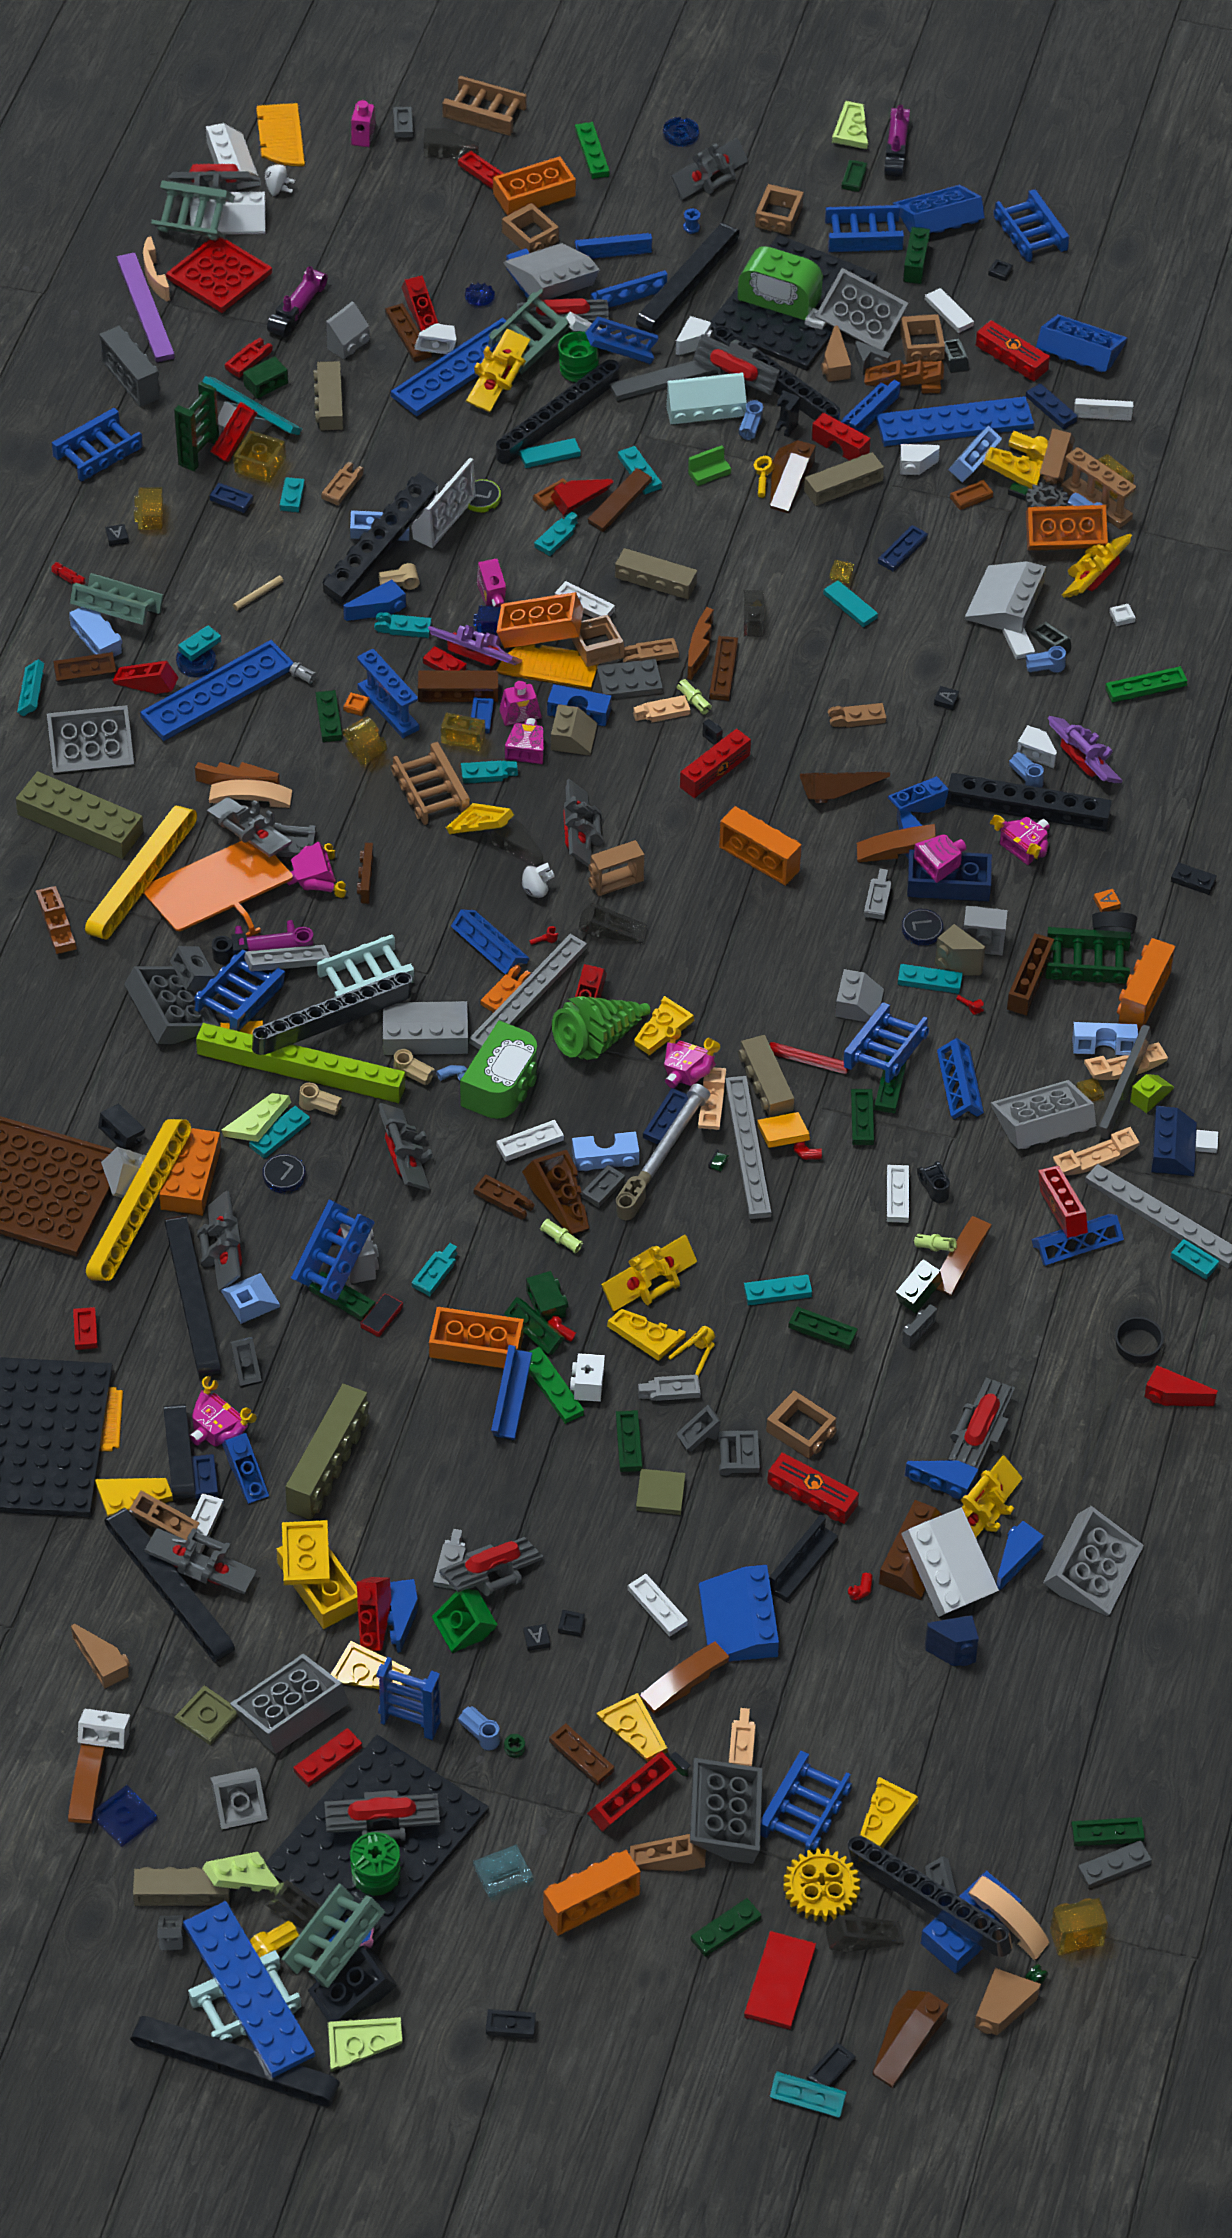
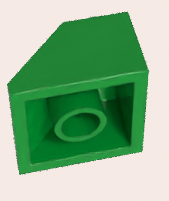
M474 1589L456 1591L432 1616L451 1652H456L484 1640L498 1626L479 1591Z

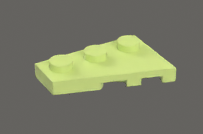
M846 101L835 128L832 142L868 149L863 104Z
M271 1093L221 1130L223 1136L258 1142L291 1103L289 1095Z
M258 1852L208 1861L202 1867L213 1885L217 1887L239 1889L241 1886L251 1887L252 1891L260 1892L261 1889H268L270 1893L278 1894L282 1889Z
M401 2017L328 2022L331 2072L402 2044Z

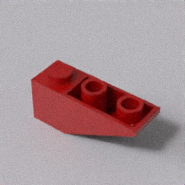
M423 275L404 280L402 290L420 331L422 332L434 324H439Z
M584 964L575 997L600 998L607 976L605 969Z
M369 1577L356 1582L360 1645L369 1650L381 1651L391 1605L390 1578Z

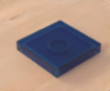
M128 1785L96 1808L93 1819L121 1847L158 1819L157 1814Z

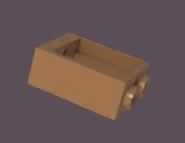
M768 184L755 214V227L791 235L803 207L804 192ZM768 203L791 208L788 217L764 211Z
M532 203L502 218V233L521 250L527 248L532 253L545 249L559 241V227ZM534 222L544 232L530 239L520 229Z
M939 314L901 317L900 333L906 362L944 360L945 344ZM935 334L937 343L911 345L910 335Z
M1052 429L1040 470V475L1043 477V480H1046V483L1050 482L1052 485L1057 484V482L1063 483L1069 463L1065 458L1066 455L1072 452L1075 438L1071 433Z
M608 615L582 621L579 637L571 638L587 667L624 658V642ZM604 634L609 639V641L586 646L583 641L584 639Z
M636 840L591 855V864H589L590 878H588L591 889H595L598 896L644 881V853ZM628 862V866L602 874L603 870Z
M794 1390L767 1418L766 1432L808 1459L814 1453H819L824 1442L827 1439H831L837 1431L836 1417ZM797 1410H800L822 1425L809 1440L784 1425Z

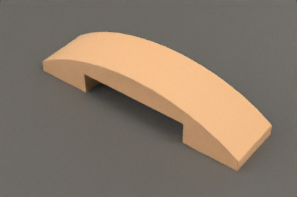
M147 237L143 249L147 281L158 296L165 301H170L169 286L165 274L157 276L153 263H157L154 243L151 237Z
M228 780L211 785L209 803H218L230 797L231 799L269 801L270 807L290 808L292 790L261 780Z
M1159 1042L1148 1045L1136 1075L1151 1070L1168 1060ZM1129 1055L1108 1060L1104 1056L1086 1059L1084 1064L1093 1078L1116 1080L1120 1079Z
M713 1067L710 1073L704 1076L703 1086L709 1090L710 1098L704 1106H701L698 1128L720 1129L726 1068Z
M1131 1127L1111 1134L1110 1140L1077 1153L1069 1150L1054 1156L1053 1161L1056 1166H1060L1064 1175L1081 1174L1091 1171L1097 1164L1103 1167L1120 1159L1138 1147L1140 1142Z
M981 1876L968 1892V1895L983 1910L989 1909L1020 1939L1018 1944L1034 1960L1039 1957L1049 1944V1940L1039 1924L1017 1900L984 1876Z

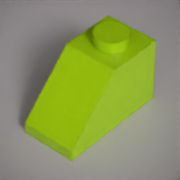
M1146 1074L1132 1086L1130 1102L1145 1113H1148L1174 1089V1086L1158 1075Z

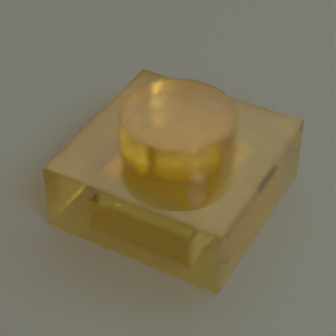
M835 560L830 572V579L849 583L854 570V564Z
M1091 1078L1076 1083V1087L1089 1100L1095 1101L1104 1098V1092L1097 1079Z

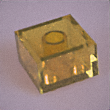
M249 431L234 455L235 473L270 483L286 458L285 441Z
M1087 1898L1074 1904L1064 1903L1053 1909L1050 1933L1058 1955L1104 1946L1108 1922L1100 1898Z

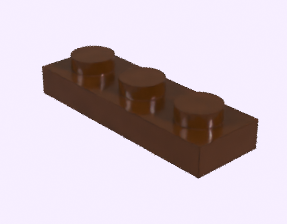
M113 652L53 661L56 681L116 672Z
M365 843L364 851H360V863H363V867L359 866L358 879H361V882H357V895H361V903H369L373 843Z
M566 1723L549 1737V1742L597 1785L615 1771V1767Z

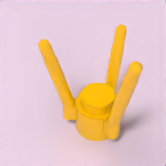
M702 1326L697 1333L668 1358L670 1360L693 1344L699 1349L706 1348L695 1373L699 1377L710 1351L715 1346L712 1342L715 1339V1333L709 1327Z

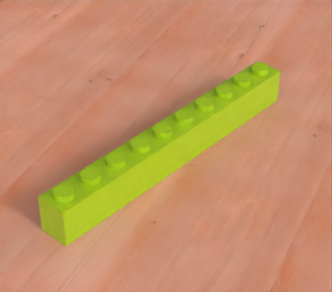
M206 1023L202 1024L196 1038L197 1054L396 1103L400 1102L405 1089V1071L293 1044L266 1055H258L252 1051V1034Z

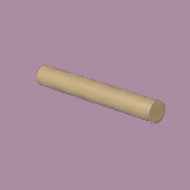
M279 575L233 604L234 609L238 611L284 582L283 578Z

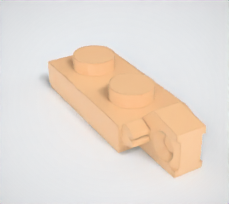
M685 695L647 702L633 708L635 721L647 719L651 720V722H657L690 714V707Z
M741 1708L740 1720H734L732 1723L729 1763L752 1767L755 1724L749 1721L750 1709Z

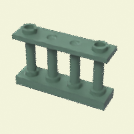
M162 180L160 188L165 190L167 194L161 221L152 220L151 224L157 227L158 231L168 233V230L202 235L211 240H217V238L225 239V235L218 231V226L224 204L226 202L233 203L235 195L227 190ZM179 194L184 199L178 223H170L169 218L174 198ZM193 197H198L200 202L194 226L185 225L190 201ZM210 199L215 200L217 203L210 229L201 228L207 202Z
M542 289L536 293L533 292L519 310L498 330L495 328L489 334L488 346L490 348L497 342L499 343L506 329L531 339L528 344L530 350L522 355L526 363L518 371L521 375L570 329V323L566 319L567 315L560 317L542 301ZM537 306L555 322V326L552 329H547L529 311ZM524 318L542 334L543 338L539 341H534L516 324Z
M91 573L88 586L78 583L73 584L70 603L143 625L146 623L148 611L161 613L164 594Z
M338 1884L281 1960L296 1974L299 1973L303 1966L310 1968L309 1973L322 1986L328 1988L385 1911L372 1897L367 1895L360 1904L354 1902L355 1898L341 1884ZM346 1909L353 1911V1914L346 1923L340 1921V1917ZM332 1928L339 1930L331 1942L324 1939ZM320 1947L325 1951L317 1961L311 1959L312 1954Z

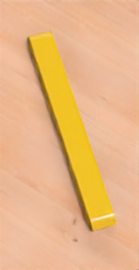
M177 805L172 808L89 917L85 925L87 935L105 940L112 935L195 825L197 820V812L195 810Z
M168 1119L163 1123L87 1264L86 1275L90 1280L110 1281L114 1277L190 1136L191 1125L189 1121L184 1119Z

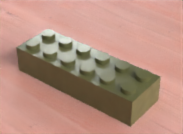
M38 771L16 797L18 815L121 859L125 857L144 832L142 815Z
M342 1384L285 1486L288 1512L312 1520L315 1513L320 1512L323 1498L325 1495L328 1496L330 1494L334 1478L337 1479L339 1477L343 1462L348 1461L350 1457L351 1447L353 1444L358 1443L361 1429L366 1427L370 1420V1415L368 1414L370 1403L367 1401V1392L346 1384Z

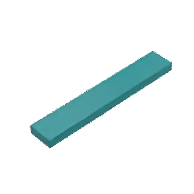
M204 377L202 382L216 388L217 392L238 404L240 402L246 404L258 412L257 415L286 432L300 435L302 428L216 378Z

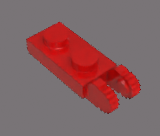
M258 338L226 362L225 370L240 378L244 371L252 368L264 357H267L271 353L273 345L267 343L263 346L264 340Z

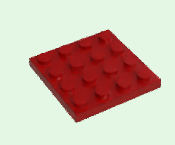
M217 238V240L209 239L168 271L166 279L223 313L271 275L272 267L230 241Z

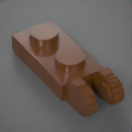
M484 1175L473 1189V1194L507 1212H511L521 1220L526 1218L527 1213L516 1204L519 1203L521 1207L530 1211L535 1206L532 1200L521 1195V1192L488 1175Z

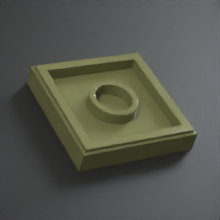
M641 1469L636 1510L681 1515L685 1473Z
M204 1685L174 1718L177 1723L211 1745L236 1719L238 1714L228 1701Z

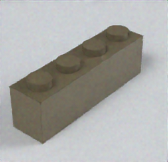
M340 361L317 362V370H314V382H318V384H314L315 395L319 396L315 397V409H319V411H315L316 423H320V430H343Z
M871 452L805 477L804 491L814 505L817 506L883 481L884 466L874 453Z
M624 548L615 564V578L689 599L697 584V570Z
M761 1035L742 1040L741 1050H738L739 1059L746 1065L745 1069L748 1078L753 1080V1089L755 1094L760 1096L762 1109L767 1111L769 1118L792 1112L794 1109L793 1094L766 1036Z
M150 1867L134 1869V1906H216L224 1901L230 1906V1888L214 1886L205 1871L198 1867H191L189 1869H176L174 1867H167L165 1869H153Z

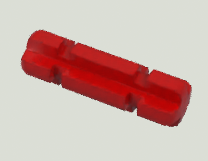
M55 562L51 567L53 573L71 584L85 585L86 583L84 577L81 575L77 576L76 572L65 566L63 567L59 562Z

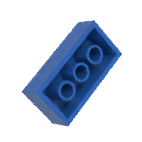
M988 1871L981 1875L997 1884L1020 1904L1022 1903L1021 1899ZM979 1877L959 1897L1003 1924L989 1909L983 1910L968 1895V1892L980 1879ZM937 1918L922 1930L921 1945L955 1974L983 1949Z

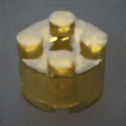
M369 717L362 718L342 730L345 738L348 740L345 743L350 753L355 752L357 754V760L361 765L368 763L387 751L384 737L380 738L378 734L379 728Z

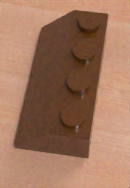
M914 1500L880 1569V1585L919 1600L922 1599L926 1589L901 1533L941 1516L942 1514L935 1507Z

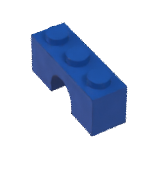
M553 684L547 701V715L555 717L558 704L574 706L584 710L589 717L597 722V725L606 727L611 712L612 696Z

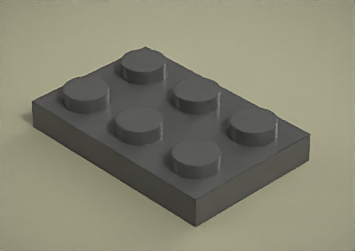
M656 658L597 665L602 694L612 696V699L663 693Z

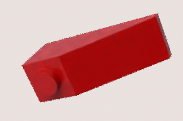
M612 479L573 480L565 484L561 482L553 488L554 492L550 498L564 516L608 491L614 482Z
M168 661L119 667L112 682L116 685L158 694L172 692L179 677Z
M1157 1365L1146 1384L1144 1397L1164 1406H1214L1218 1390Z

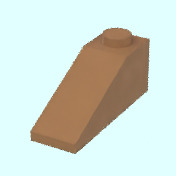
M834 326L825 352L824 363H821L822 373L826 374L828 382L850 379L851 363L838 326Z
M140 1490L129 1509L130 1514L142 1522L187 1540L193 1528L197 1529L200 1524Z
M76 1624L71 1625L73 1640L104 1689L129 1677L128 1667H130V1663L125 1654L121 1655L117 1647Z
M690 1834L630 1846V1856L639 1869L688 1871L705 1867L706 1850L690 1843Z

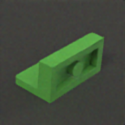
M722 445L689 457L688 474L697 486L731 474V467L724 459V447Z

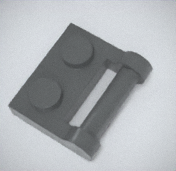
M275 823L274 829L280 833L308 835V838L285 836L292 841V844L276 853L275 856L293 858L305 846H312L315 842V825H309V827L288 826L281 823Z
M758 1431L719 1432L718 1442L720 1443L721 1454L719 1473L724 1476L732 1473H759ZM730 1441H735L736 1463H730Z

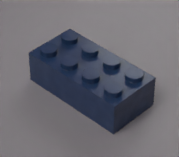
M909 850L907 897L989 901L992 854L961 852V865L936 883L914 858L915 850Z

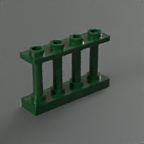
M203 382L198 384L199 397L189 408L178 405L174 409L178 465L194 472L199 467L198 453L208 442L215 444L219 438L216 388Z
M1048 927L1047 937L1054 939L1053 963H1047L1046 979L1116 984L1127 983L1130 968L1123 967L1124 951L1129 952L1131 932ZM1061 947L1074 948L1073 964L1061 963ZM1082 949H1095L1094 965H1082ZM1103 950L1115 951V967L1103 966Z

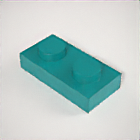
M285 477L280 511L299 512L305 479Z
M207 625L180 643L178 651L190 661H193L222 641L221 635Z
M1185 1239L1171 1252L1172 1259L1204 1279H1207L1219 1266V1260Z

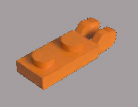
M516 964L480 1000V1005L494 1013L531 973L525 971L516 981L515 978L521 969Z

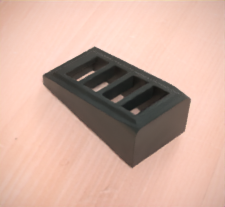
M960 339L944 341V355L950 372L967 371L969 369L968 356Z
M1047 622L1030 630L1031 635L1048 651L1054 646L1064 648L1066 653L1072 649L1070 638Z

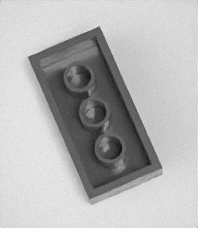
M117 326L99 334L102 362L137 405L142 407L160 399L159 371L156 366L150 363L148 356L140 351L138 344L131 340L128 332H124L120 326Z

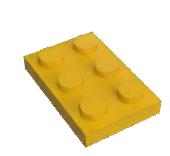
M327 1520L282 1522L284 1585L330 1583Z

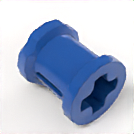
M687 209L684 212L686 221L683 229L689 234H694L700 230V224L698 223L700 212L697 209Z

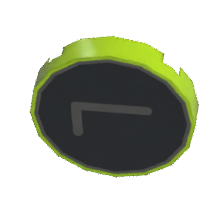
M475 480L476 496L468 504L467 508L475 512H487L490 508L493 507L494 509L497 507L501 500V491L498 485L489 480Z

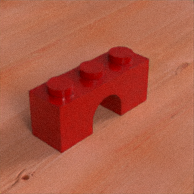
M823 413L812 423L811 440L826 448L834 441L837 442L843 450V457L849 461L870 453L871 438L835 418Z

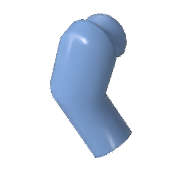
M450 1065L436 1071V1074L440 1081L456 1074L458 1079L461 1080L467 1068L461 1065Z

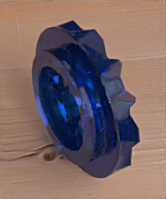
M477 282L476 285L470 284V287L465 290V299L475 306L487 305L495 297V291L492 289V286H487L486 282L483 284Z

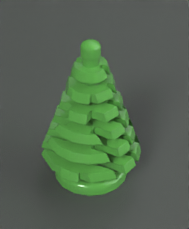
M584 996L569 998L571 1002L565 1003L563 1008L558 1009L554 1013L552 1032L554 1040L563 1054L569 1057L578 1056L580 1059L585 1058L586 1060L595 1059L600 1056L599 1054L604 1053L611 1047L613 1043H616L619 1037L622 1038L634 1025H637L642 1020L641 1016L649 1015L651 1009L647 1003L638 1004L632 1001L626 1002L612 999L610 1001L604 998Z

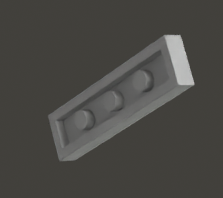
M325 945L245 952L244 957L250 972L274 970L277 968L317 966V962L330 958Z

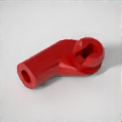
M805 1141L794 1143V1152L802 1159H822V1148L809 1149L805 1145Z
M553 1316L548 1321L551 1326L565 1337L564 1339L569 1342L572 1341L576 1332L562 1325L561 1318Z
M871 1573L862 1574L861 1585H854V1588L852 1586L848 1588L850 1599L859 1601L871 1593L873 1579Z

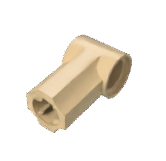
M411 563L402 565L398 570L379 572L380 585L392 579L398 586L412 590L418 587L420 583L416 566Z
M401 1049L395 1052L393 1069L405 1071V1077L408 1076L424 1085H428L435 1074L434 1068L413 1058L409 1050Z
M310 1082L300 1087L299 1105L302 1109H318L332 1115L338 1114L342 1103L341 1097L321 1091L316 1084Z

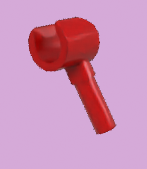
M550 926L547 928L546 934L529 940L530 945L541 941L556 942L559 934L555 933L556 927Z
M960 995L957 996L956 999L966 1004L973 1015L984 1011L981 1007L984 1005L981 999L972 1002Z

